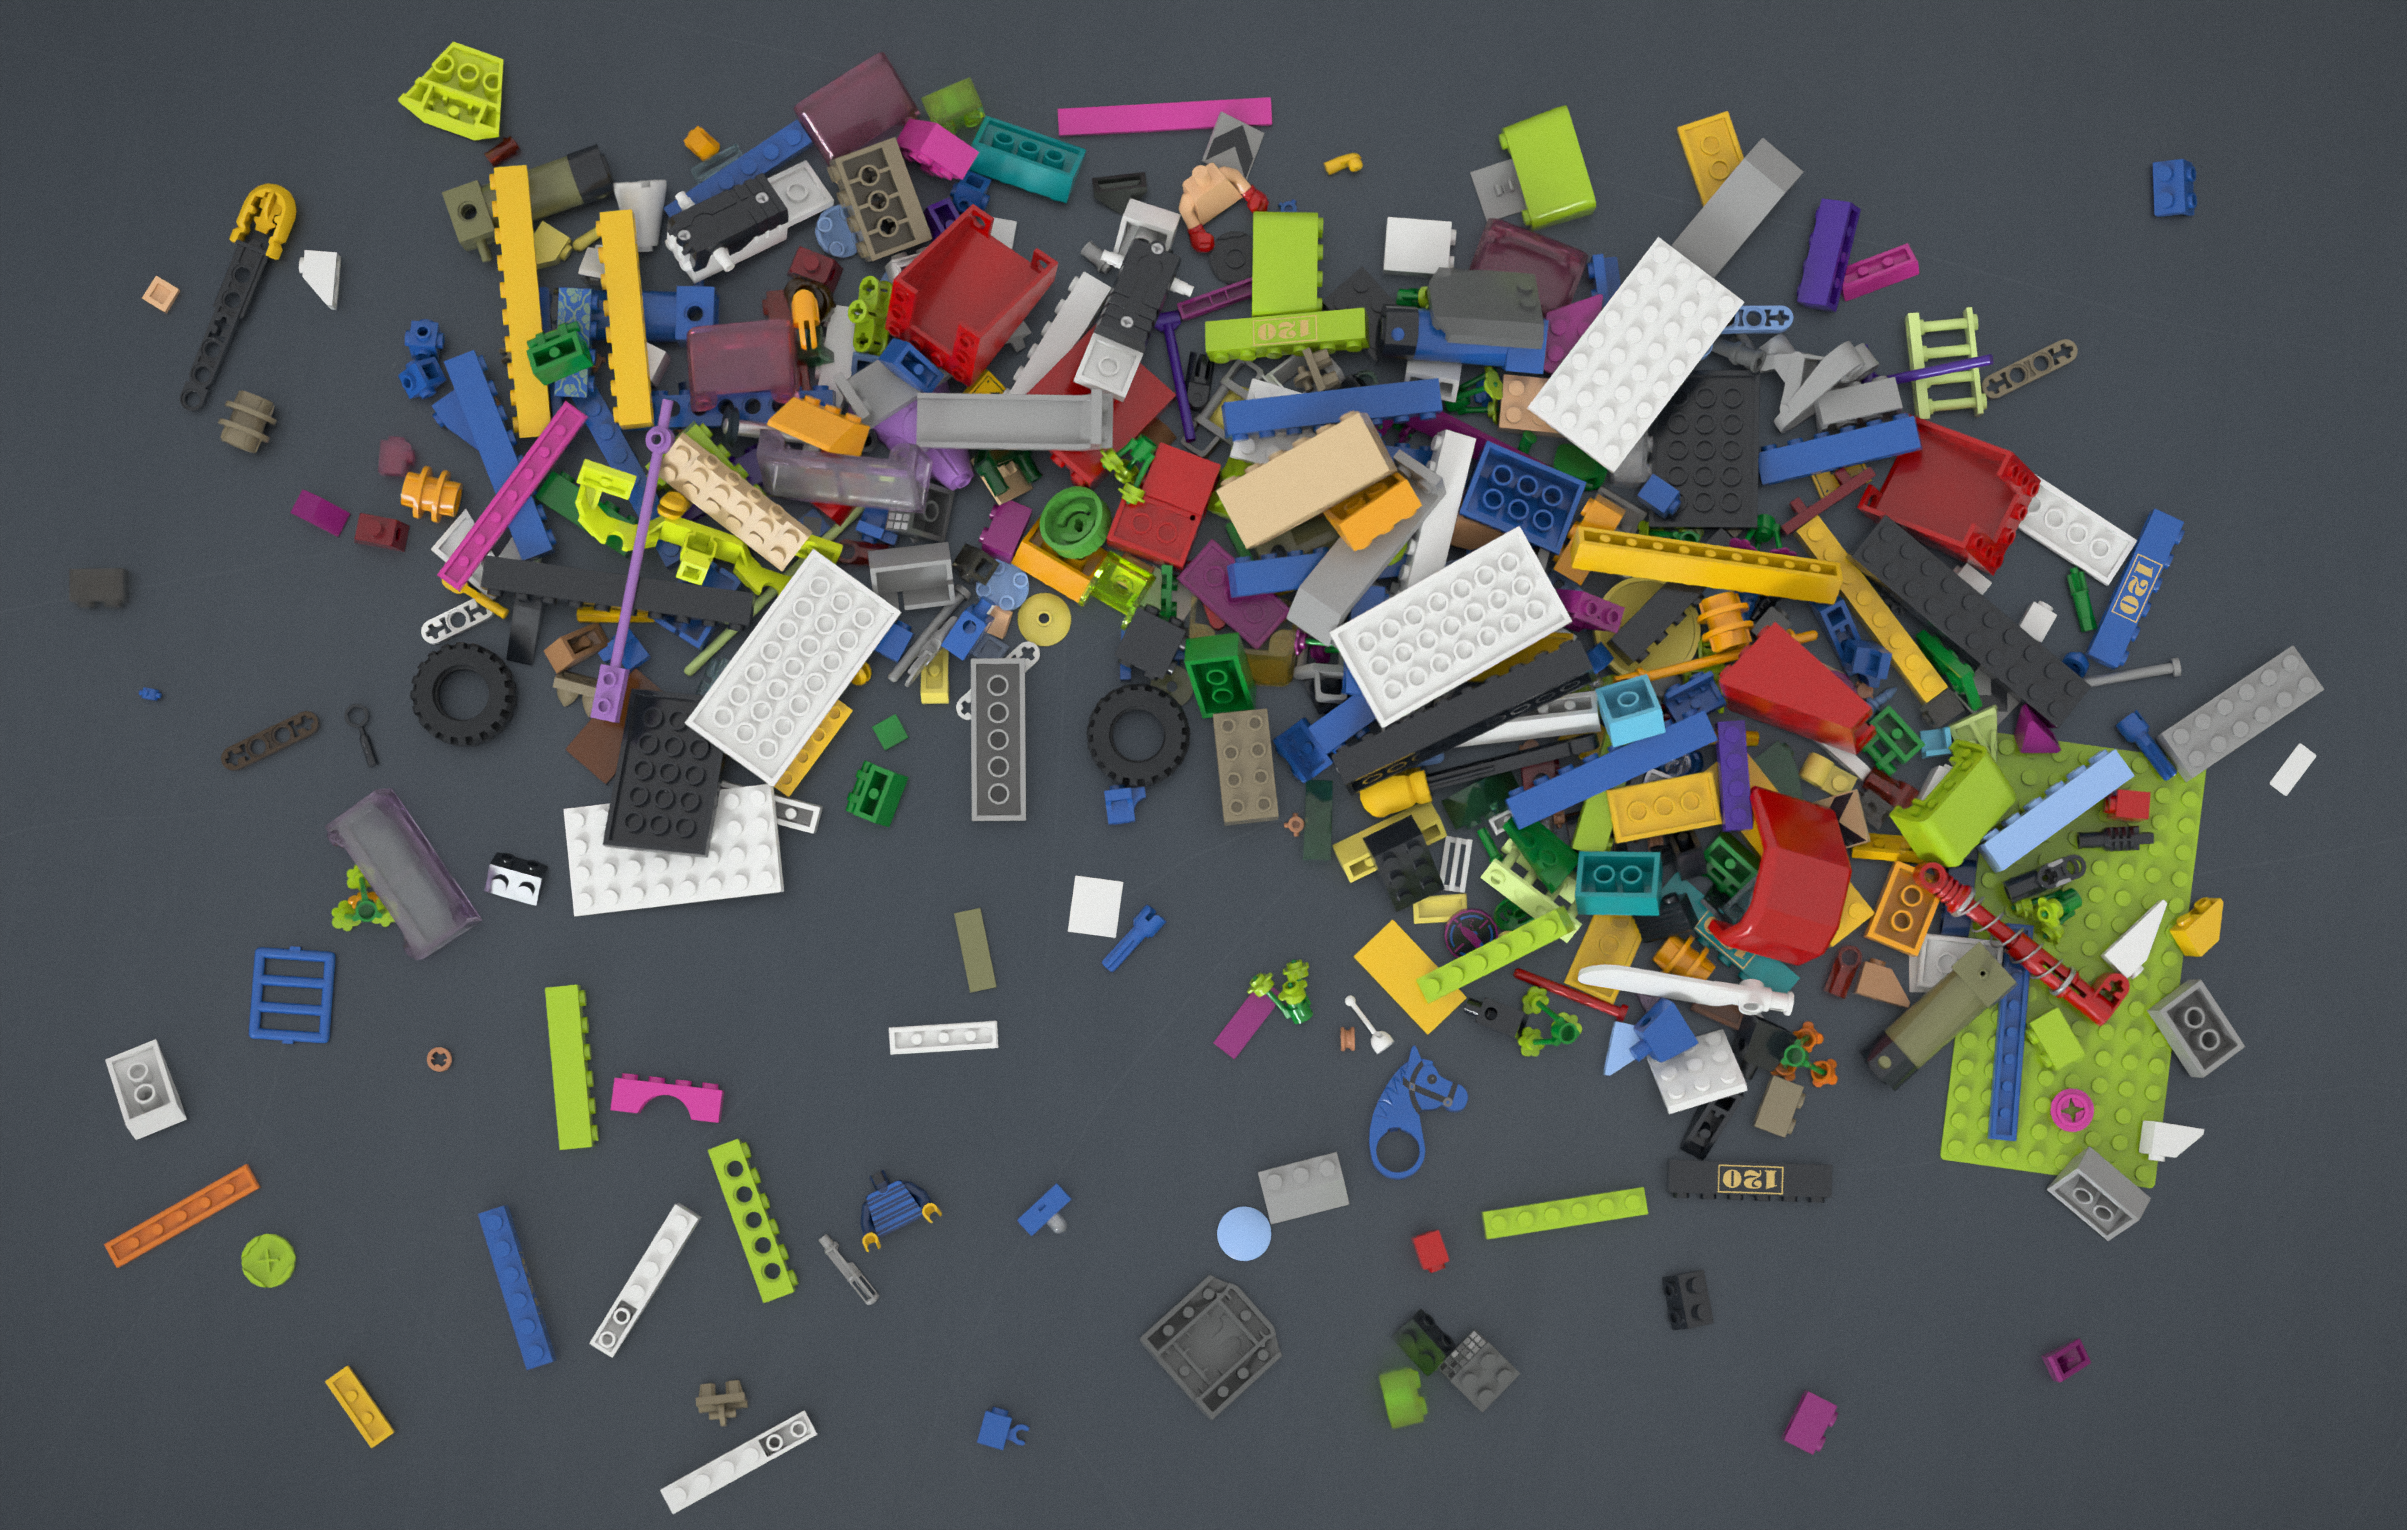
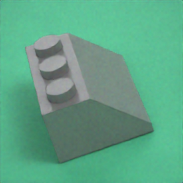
M1879 376L1873 378L1872 382L1861 384L1860 381L1851 382L1845 385V388L1836 390L1834 387H1831L1814 402L1817 432H1829L1830 435L1840 433L1841 428L1855 425L1856 429L1867 427L1866 423L1873 420L1882 419L1883 423L1893 421V416L1901 414L1903 408L1895 377Z
M2090 1146L2076 1155L2047 1188L2051 1194L2107 1241L2139 1221L2151 1199Z
M1337 1152L1258 1172L1271 1224L1349 1205Z

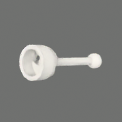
M1352 995L1345 998L1346 1005L1354 1009L1373 1034L1371 1045L1375 1052L1380 1054L1395 1041L1387 1032L1376 1031L1355 1003V997Z

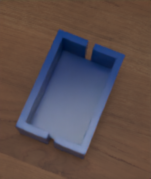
M712 562L701 586L741 591L744 584L737 576L724 568L720 569L716 563ZM682 579L678 580V583L697 585ZM664 616V620L654 619L657 624L676 636L679 634L681 639L703 651L717 629L702 626L701 621L691 620L690 624L674 622L675 617Z

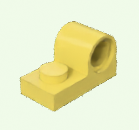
M944 647L929 662L927 667H924L921 671L922 704L949 703V651Z
M1814 752L1808 754L1797 775L1798 778L1832 796L1851 791L1858 779L1854 775L1835 766L1829 759Z

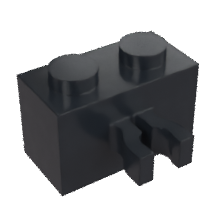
M1694 829L1665 834L1666 845L1650 847L1651 852L1661 853L1662 866L1667 865L1671 861L1674 862L1682 881L1708 873L1704 852Z

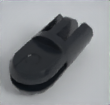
M1190 351L1185 386L1190 410L1199 411L1209 401L1215 362H1210L1209 359L1207 364V355L1200 354L1196 363L1197 354Z

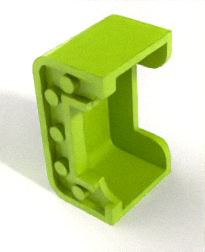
M1253 211L1252 317L1322 311V298H1317V287H1322L1323 271H1317L1318 260L1323 261V244H1318V239H1322L1323 218H1318V212Z
M1956 739L1948 748L1953 755L1949 759L1953 768L1924 800L1914 798L1912 800L1913 806L1903 809L1897 805L1889 814L1920 860L1935 862L1944 867L1960 865L1970 851L1980 843L1985 834L1996 825L2007 809L2014 804L2017 797L2015 790L1987 748L1983 745Z

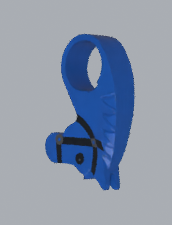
M1415 1045L1411 1048L1409 1061L1401 1066L1393 1075L1379 1098L1369 1131V1148L1372 1163L1381 1175L1393 1180L1411 1177L1420 1169L1423 1163L1425 1145L1419 1114L1424 1111H1434L1440 1107L1445 1108L1449 1112H1460L1465 1108L1468 1101V1094L1465 1088L1441 1077L1433 1066V1061L1421 1059ZM1400 1129L1401 1132L1409 1134L1416 1141L1419 1148V1158L1411 1169L1405 1172H1392L1384 1168L1379 1162L1376 1148L1381 1138L1388 1131L1395 1132Z

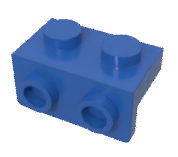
M2185 159L2153 162L2155 216L2194 215V208L2197 207V196L2193 192L2196 170L2192 162Z
M1603 254L1592 255L1590 263H1587L1588 279H1593L1594 289L1590 290V296L1603 295L1602 311L1619 289L1621 283L1617 257L1604 258Z
M1703 671L1696 673L1689 679V682L1683 685L1675 684L1666 690L1663 704L1674 723L1683 719L1682 713L1694 708L1698 712L1705 710L1706 714L1709 715L1726 706V701L1713 680L1714 674L1712 671L1705 674Z
M1306 717L1273 739L1278 754L1288 761L1293 775L1303 783L1313 779L1334 763L1332 754H1326L1308 727L1311 724Z

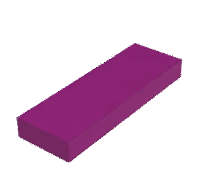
M1272 987L1270 990L1278 998V994L1280 992L1276 990L1274 987ZM1252 992L1213 1043L1235 1059L1276 1004L1266 994L1258 997Z

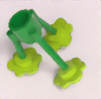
M1485 366L1484 373L1458 386L1456 402L1445 401L1449 412L1457 411L1458 415L1488 413V417L1493 418V423L1498 425V400L1503 398V384L1499 379L1497 369L1493 366ZM1485 379L1483 386L1467 391L1466 388ZM1484 391L1493 398L1492 402H1488V407L1466 406L1471 403L1470 396Z
M358 862L354 865V869L347 871V886L351 889L358 888L361 891L362 899L357 902L355 909L352 908L351 904H348L347 900L340 901L338 908H333L331 911L332 916H334L332 919L333 927L350 931L352 926H358L361 921H372L375 924L381 923L383 927L389 926L391 922L398 921L400 913L396 910L398 907L396 901H390L387 896H380L377 899V903H375L372 899L368 898L367 887H373L377 882L373 867H367L365 863Z
M1536 986L1529 988L1527 995L1522 998V1003L1524 1004L1522 1009L1526 1014H1531L1532 1012L1538 1014L1542 1009L1555 1020L1551 1024V1034L1553 1037L1543 1039L1540 1037L1541 1032L1539 1029L1525 1027L1522 1030V1036L1518 1039L1519 1045L1522 1046L1521 1053L1523 1056L1528 1057L1532 1055L1536 1057L1540 1053L1539 1050L1543 1049L1545 1045L1558 1046L1561 1042L1571 1044L1582 1032V1026L1577 1023L1578 1017L1572 1014L1569 1016L1566 1012H1561L1557 1015L1547 1007L1549 998L1546 996L1547 991L1545 988L1539 989Z

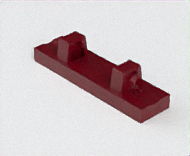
M1871 466L1852 478L1844 467L1834 472L1833 476L1840 486L1812 506L1806 507L1800 497L1791 501L1789 506L1795 516L1781 526L1780 532L1783 537H1787L1815 516L1821 514L1873 479L1876 474Z

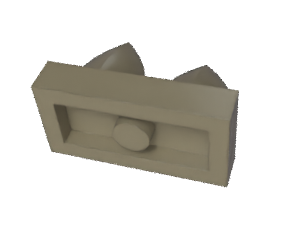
M566 670L558 673L554 678L553 687L556 688L562 705L564 707L570 705L579 694H582L584 710L588 718H591L598 679Z

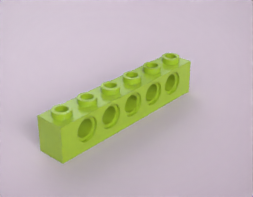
M741 1138L709 1149L708 1153L763 1303L795 1292V1286L799 1283L794 1270H789L785 1260L789 1259V1255L785 1245H779L776 1237L780 1231L775 1218H769L767 1209L771 1208L766 1193L761 1194L757 1184L761 1183L757 1168H751L748 1158L752 1157L747 1142L742 1143ZM733 1161H739L743 1166V1172L738 1177L731 1175L729 1172V1165ZM743 1186H747L752 1190V1198L748 1202H743L738 1197L739 1189ZM751 1212L759 1213L762 1218L761 1224L756 1228L751 1227L747 1221L748 1215ZM761 1237H765L771 1242V1248L767 1253H762L757 1248V1241ZM776 1263L780 1267V1275L777 1278H770L767 1275L766 1268L768 1264Z

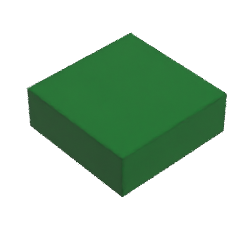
M896 714L872 727L885 751L909 738Z

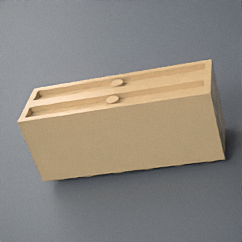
M1350 411L1340 417L1341 422L1337 425L1329 423L1316 430L1317 436L1313 438L1303 437L1292 443L1293 449L1289 451L1279 450L1268 457L1269 462L1265 464L1256 463L1244 470L1246 474L1242 477L1232 476L1221 482L1222 488L1216 490L1246 549L1258 548L1398 471L1368 413Z

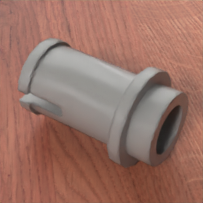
M1089 241L1082 249L1080 254L1097 267L1099 273L1103 272L1106 274L1113 267L1100 260L1103 251L1093 241Z

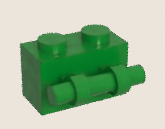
M577 321L569 324L566 322L558 325L557 329L547 333L544 331L535 335V338L527 341L529 350H526L533 375L544 386L594 366L587 342L578 333L581 331V328Z
M1888 705L1867 723L1868 726L1872 724L1876 727L1877 734L1862 751L1863 753L1866 751L1876 762L1875 766L1879 770L1883 769L1890 777L1897 770L1890 761L1895 758L1902 765L1926 744ZM1877 740L1889 751L1887 754L1884 755L1874 745Z
M864 760L861 770L858 769L855 775L857 780L853 791L849 792L847 796L849 801L845 810L873 823L890 827L909 777Z
M1721 830L1706 845L1703 852L1707 860L1706 867L1708 873L1702 876H1707L1717 886L1716 889L1721 894L1724 892L1732 899L1738 893V890L1731 885L1732 883L1742 891L1758 875L1761 861L1730 832H1723ZM1714 867H1715L1719 872H1721V873L1725 876V878H1724L1723 876H1721V875L1714 869Z

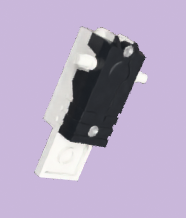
M807 160L768 179L763 173L758 174L754 179L750 178L744 181L742 185L733 186L731 190L727 189L696 205L685 194V191H681L675 196V199L678 201L682 211L671 216L668 220L665 244L674 253L681 269L686 271L695 284L722 270L728 272L735 267L736 263L786 240L788 227L834 206V199Z
M1135 238L1131 241L1125 257L1104 249L1100 259L1120 270L1073 382L1090 389H1102V393L1113 394V398L1124 402L1169 290L1190 297L1194 286L1175 278L1182 261L1181 257L1173 254V250L1165 251V244L1159 240L1149 244V240L1144 239L1141 241Z

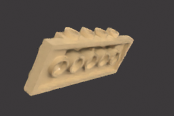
M685 433L678 437L662 459L659 477L781 571L786 568L813 533L784 511L780 505L775 504L758 488L753 487L737 472L731 470L715 455L709 453Z

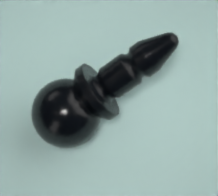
M1760 594L1759 598L1761 601L1753 609L1750 620L1755 621L1762 617L1769 607H1775L1777 602L1781 601L1783 597Z

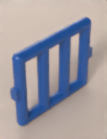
M290 946V949L258 947L255 950L249 1036L253 1039L281 1040L282 1043L295 1044V1041L327 1043L330 1038L335 954L329 951L302 950V947ZM265 958L324 962L323 978L264 974ZM263 985L322 989L321 1005L262 1001ZM261 1012L320 1016L319 1032L260 1028Z

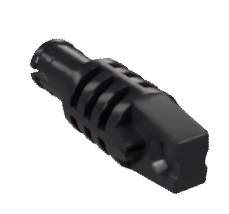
M2139 826L2105 827L2101 832L2077 833L2078 849L2102 848L2106 852L2140 850L2139 844H2154V833L2139 832Z

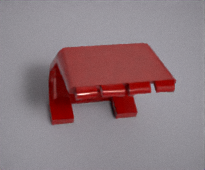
M1753 786L1750 791V800L1763 846V853L1752 901L1741 922L1733 925L1712 919L1707 928L1717 940L1726 946L1801 966L1823 955L1836 935L1842 918L1852 875V867L1836 813L1831 808L1813 804L1799 798H1793L1759 786Z

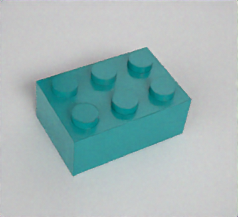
M1579 851L1575 889L1578 915L1659 916L1663 878L1661 853Z

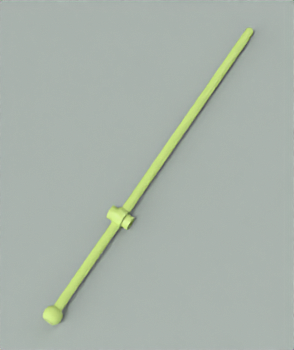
M903 458L895 467H891L888 463L883 464L876 472L880 481L866 494L841 527L837 524L833 525L821 538L833 541L864 512L867 502L873 503L887 489L893 491L895 477H902V474L913 463ZM800 557L783 575H794L805 559ZM770 586L755 600L753 617L778 594L775 588ZM727 627L685 667V674L692 676L738 631L729 630Z

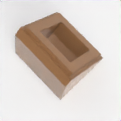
M1159 419L1144 434L1157 447L1160 442L1170 445L1177 438L1170 428Z

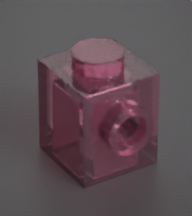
M390 436L388 441L381 440L378 473L382 476L406 477L410 471V465L414 466L415 450L411 449L412 446L408 442H405V438Z

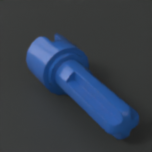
M2137 710L2116 725V728L2128 743H2136L2163 780L2167 781L2176 775L2177 770L2148 734L2150 726Z
M1146 904L1133 919L1134 927L1102 961L1104 967L1109 971L1114 972L1145 937L1152 938L1167 922L1163 917L1156 915V910L1150 905Z

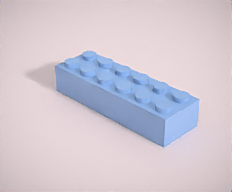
M2106 749L2099 751L2088 759L2090 765L2087 767L2084 765L2077 767L2066 775L2068 781L2065 783L2062 780L2058 783L2056 782L2044 791L2047 796L2043 799L2040 796L2034 798L2022 807L2025 812L2022 814L2017 812L2010 815L2001 822L2003 827L2000 830H1997V828L1991 829L1981 839V843L1976 848L1994 873L2005 870L2135 776L2116 749L2109 752Z

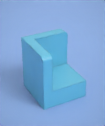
M1950 727L1918 732L1919 738L1926 744L1921 748L1922 759L1952 754L1948 749L1952 744Z

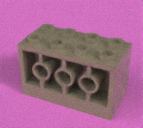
M896 137L829 161L831 166L827 167L831 181L838 184L840 192L836 193L840 206L842 208L846 207L849 214L846 222L850 232L856 233L858 243H855L860 259L865 258L866 262L874 261L932 239ZM864 169L871 174L869 183L861 177ZM873 195L880 199L878 209L871 204ZM883 220L890 226L887 234L880 229Z
M1267 709L1213 714L1224 826L1278 820L1279 814Z

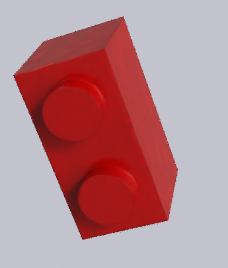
M2120 789L2111 792L2103 801V813H2107L2106 820L2128 822L2148 820L2151 792Z
M1438 1229L1411 1237L1423 1270L1428 1269L1432 1273L1446 1268L1444 1263L1450 1260Z

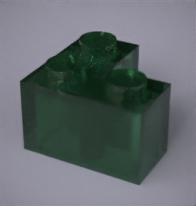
M1507 771L1477 781L1441 802L1455 829L1457 830L1466 825L1469 830L1482 823L1481 817L1484 816L1488 820L1500 814L1499 808L1502 813L1509 810L1504 800L1510 797L1508 792L1518 788L1519 785L1512 771Z

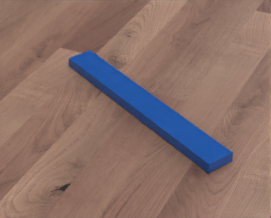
M2005 923L2015 933L2024 928L2023 933L2033 940L2034 926ZM2003 950L2002 967L2018 985L1998 1002L1987 1139L2016 1141L2030 974L2019 963H2012L2010 956Z

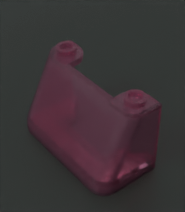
M880 52L799 102L793 109L800 124L828 167L831 166L830 160L852 153L896 124L897 126L904 125L905 127L909 119L918 120L917 116L921 114L884 52Z
M1489 218L1469 269L1535 274L1542 316L1546 319V313L1571 304L1586 266L1588 255L1580 249L1506 221Z
M785 319L698 326L687 332L686 346L692 412L713 409L717 405V395L770 390L772 398L782 404H786L793 397L800 398L799 353L794 326L791 322Z

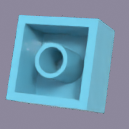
M1647 674L1595 689L1599 712L1613 747L1666 732L1662 709Z

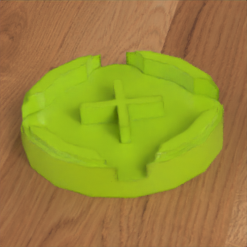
M263 1234L254 1237L246 1244L242 1252L243 1273L251 1283L259 1287L273 1288L282 1285L292 1276L296 1268V1254L293 1246L287 1239L277 1234Z

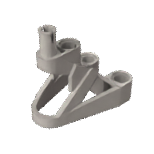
M1783 333L1774 336L1759 349H1756L1746 334H1736L1737 337L1733 336L1730 339L1733 343L1742 341L1747 347L1754 350H1764L1766 358L1760 374L1777 371L1785 382L1780 414L1773 421L1781 433L1794 429L1815 414L1814 402L1831 387H1834L1836 390L1845 388V385L1851 382H1861L1880 366L1864 343L1854 347L1850 341L1844 342L1823 357L1815 356L1811 353L1796 352ZM1817 360H1822L1817 366Z

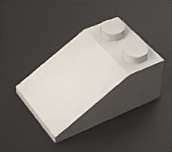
M156 1039L105 1059L125 1125L136 1140L187 1120L179 1094Z

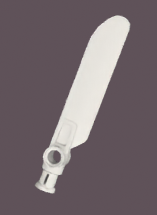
M1606 964L1582 968L1578 973V981L1583 984L1710 1006L1734 1004L1739 1005V1011L1746 1015H1757L1762 1012H1768V1010H1774L1789 1016L1794 1004L1793 992H1774L1771 988L1764 987L1763 982L1756 979H1746L1739 984Z

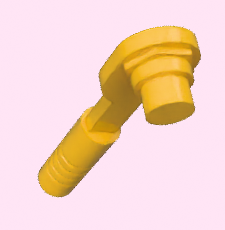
M442 579V584L456 594L466 593L475 599L477 603L502 619H505L508 615L509 610L485 594L475 591L468 586V582L459 592Z

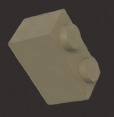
M1771 1075L1752 1126L1785 1138L1787 1133L1791 1135L1796 1123L1793 1115L1796 1108L1801 1109L1806 1094L1802 1093L1804 1087Z

